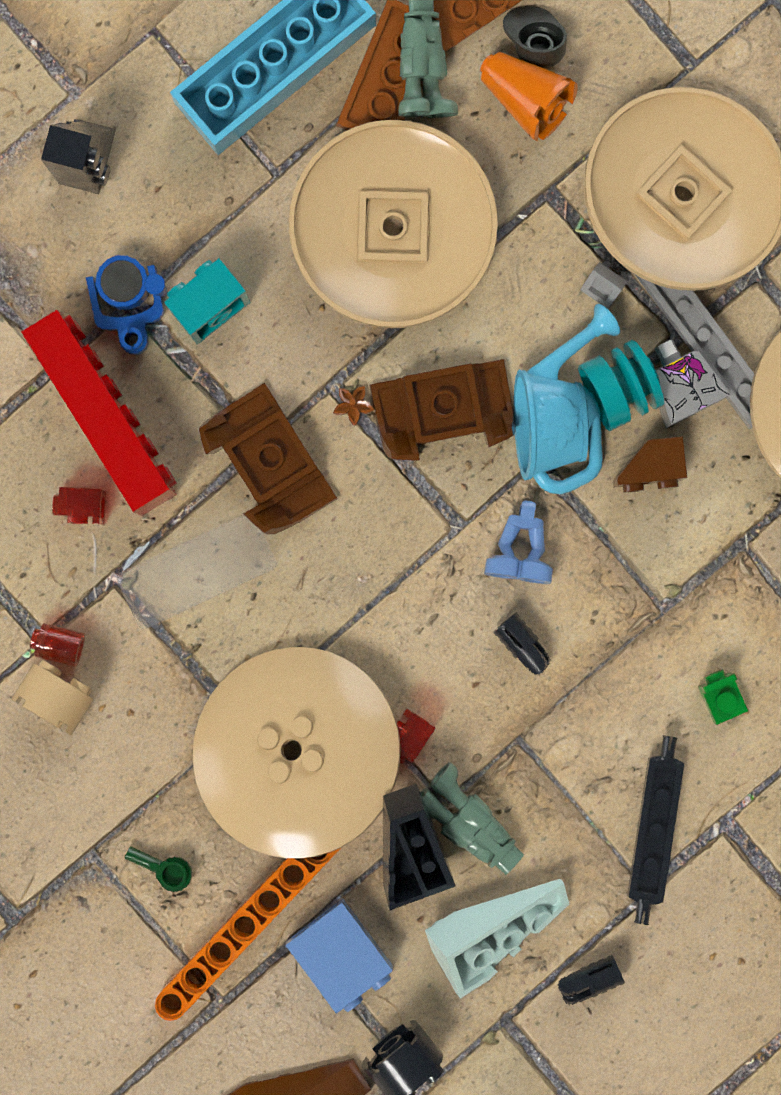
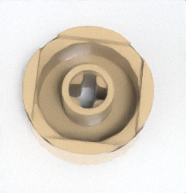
M44 660L40 662L39 666L33 663L11 700L19 704L23 698L25 700L22 705L24 708L59 729L63 723L68 725L64 732L72 735L94 700L89 696L92 690L72 678L70 683L59 678L62 672Z

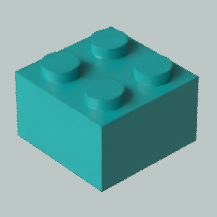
M220 258L215 262L208 260L199 266L194 272L196 277L186 285L184 282H180L167 293L169 298L164 301L171 314L196 345L200 344L251 303L246 290Z

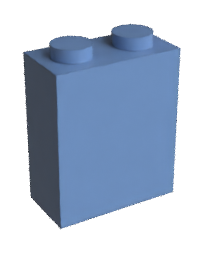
M343 898L290 937L286 942L285 946L336 1014L343 1008L346 1012H349L363 1001L361 995L371 987L376 991L391 979L389 974L393 971L392 963Z

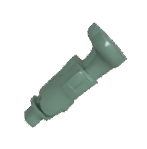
M408 0L409 12L404 14L405 22L403 33H401L402 50L400 53V77H402V80H406L403 100L399 103L398 107L399 116L405 118L420 117L424 119L458 115L457 103L444 99L439 89V80L447 76L446 56L442 46L439 20H435L439 18V13L434 12L433 0ZM420 81H423V90H422V93H421Z
M448 762L434 776L430 787L449 800L458 811L451 813L428 788H425L420 793L430 817L442 824L440 833L454 845L465 848L476 858L487 863L490 868L496 866L507 875L523 858L524 854L514 845L516 841L514 838H511L507 830L493 816L489 806L476 794L467 797L462 792L457 783L458 769L451 762Z

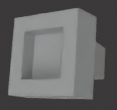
M604 261L596 265L580 290L609 309L628 281H626V273L622 271L620 275L609 269L611 263Z

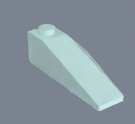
M561 879L554 880L455 911L447 917L436 921L425 930L434 956L460 999L489 981L498 972L495 966L508 954L514 957L522 950L519 945L530 933H540L569 905L564 882Z

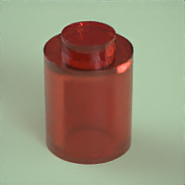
M43 623L40 629H34L30 641V649L35 650V657L77 667L84 647L85 633Z

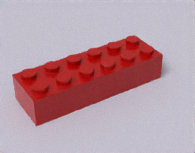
M55 310L21 331L131 510L143 516L177 495L173 489V486L178 484L167 466L165 467L163 463L158 465L154 458L159 455L156 447L149 437H146L144 433L140 435L136 428L141 424L132 409L128 408L126 404H120L118 399L123 396L112 378L110 379L107 374L103 376L100 372V369L105 366L95 350H92L89 344L84 346L82 340L87 337L77 321L70 314L65 317L58 310Z

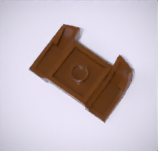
M504 359L479 364L470 363L397 378L396 380L369 385L382 446L385 454L391 459L420 461L417 445L484 433L486 445L491 447L509 439L516 432L514 409Z
M265 383L211 416L199 427L205 454H215L224 449L258 503V506L243 514L263 533L274 535L284 531L338 499Z

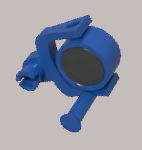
M117 255L107 259L99 267L96 279L93 276L86 277L94 321L103 330L118 331L119 342L123 350L131 355H139L148 346L146 325L153 324L164 316L162 298L167 295L168 290L165 287L164 278L158 275L155 265L147 266V273L146 269L136 259ZM149 293L154 297L153 306L136 315L108 317L101 312L99 295L110 306L119 310H131L140 306L147 299ZM137 335V343L134 346L129 345V337Z

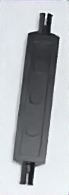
M663 735L660 756L648 757L627 896L638 902L634 923L649 925L651 905L660 904L664 901L684 771V763L674 758L677 737Z

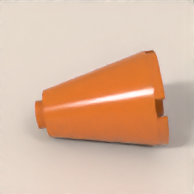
M498 52L495 55L490 54L480 67V72H482L481 81L535 141H538V137L542 140L546 139L557 129L567 115L562 111L568 101L573 105L577 95V83L571 78L503 52Z

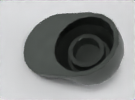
M524 6L510 11L504 17V32L515 44L516 52L521 60L542 68H549L558 64L563 59L566 53L567 33L549 11L540 7Z

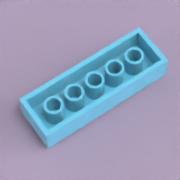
M282 0L170 92L174 104L215 153L219 155L376 26V13L365 0Z

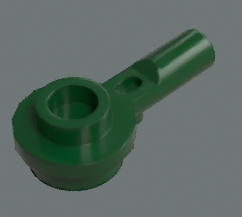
M132 846L129 847L125 855L126 860L156 873V879L167 891H181L191 882L192 868L183 858L169 857L161 861Z

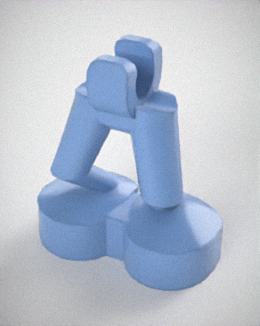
M523 501L520 505L519 515H510L498 542L503 555L486 558L485 575L537 584H551L553 568L539 561L545 552L543 520L534 518L535 502ZM520 529L528 530L531 543V551L527 559L522 561L515 557L512 549V544Z

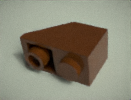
M683 436L652 439L643 443L613 480L614 488L623 487V493L644 491L645 484L657 483L658 489L679 487L678 481H683L687 478Z

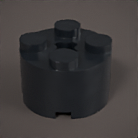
M416 1020L410 1021L411 1027L408 1029L404 1024H401L390 1031L372 1048L376 1053L372 1060L369 1061L365 1057L362 1062L363 1070L384 1095H415V1091L425 1082L427 1084L433 1083L444 1072V1069L440 1066L443 1060V1053Z

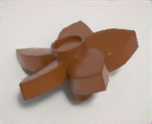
M365 386L357 388L353 395L348 390L339 388V397L344 403L337 405L333 414L345 415L348 413L349 421L355 427L359 421L360 413L368 414L375 411L372 405L364 400L366 396Z

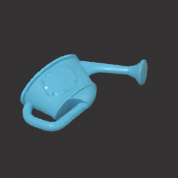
M601 304L595 305L593 319L585 329L528 371L519 369L516 374L514 385L515 444L520 472L525 481L534 477L542 489L552 494L568 493L589 483L598 476L602 468L601 416L597 401L582 383L558 380L561 366L592 339L604 334L618 336L620 334V326L615 316L608 308ZM589 449V464L584 470L560 481L553 480L546 473L547 471L577 461L584 462Z

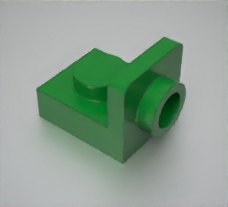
M723 669L705 676L706 683L698 686L715 725L748 712L736 684L738 679L735 673L725 674Z

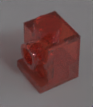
M59 487V495H54L53 516L67 517V523L88 524V518H92V524L104 526L106 491L91 488Z
M407 707L403 711V715L407 717L405 723L400 720L397 721L400 737L401 764L406 759L413 763L436 729L434 725Z

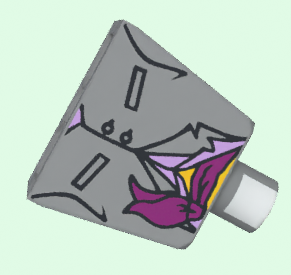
M673 339L654 348L663 366L657 369L656 372L660 380L665 403L659 410L666 428L730 396L728 389L698 350L682 357Z

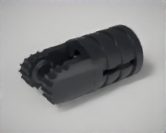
M517 612L493 631L500 642L506 646V649L512 653V656L515 659L518 658L535 675L543 673L550 664V656L538 642L539 638L526 625L525 621L519 617Z
M611 954L607 958H602L566 977L564 976V978L558 981L557 985L565 1003L573 1005L591 997L594 998L619 985L621 986L625 984V981Z

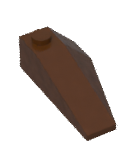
M353 1058L313 1067L311 1070L294 1074L287 1073L272 1079L248 1082L227 1095H365L372 1088Z

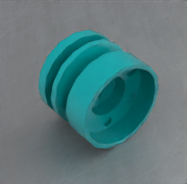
M634 340L624 343V353L617 347L611 350L613 367H610L600 355L578 366L582 384L595 397L600 409L601 422L608 431H612L631 421L630 404L642 416L649 412L648 404L655 410L665 404L658 374L648 356L645 355L642 348Z

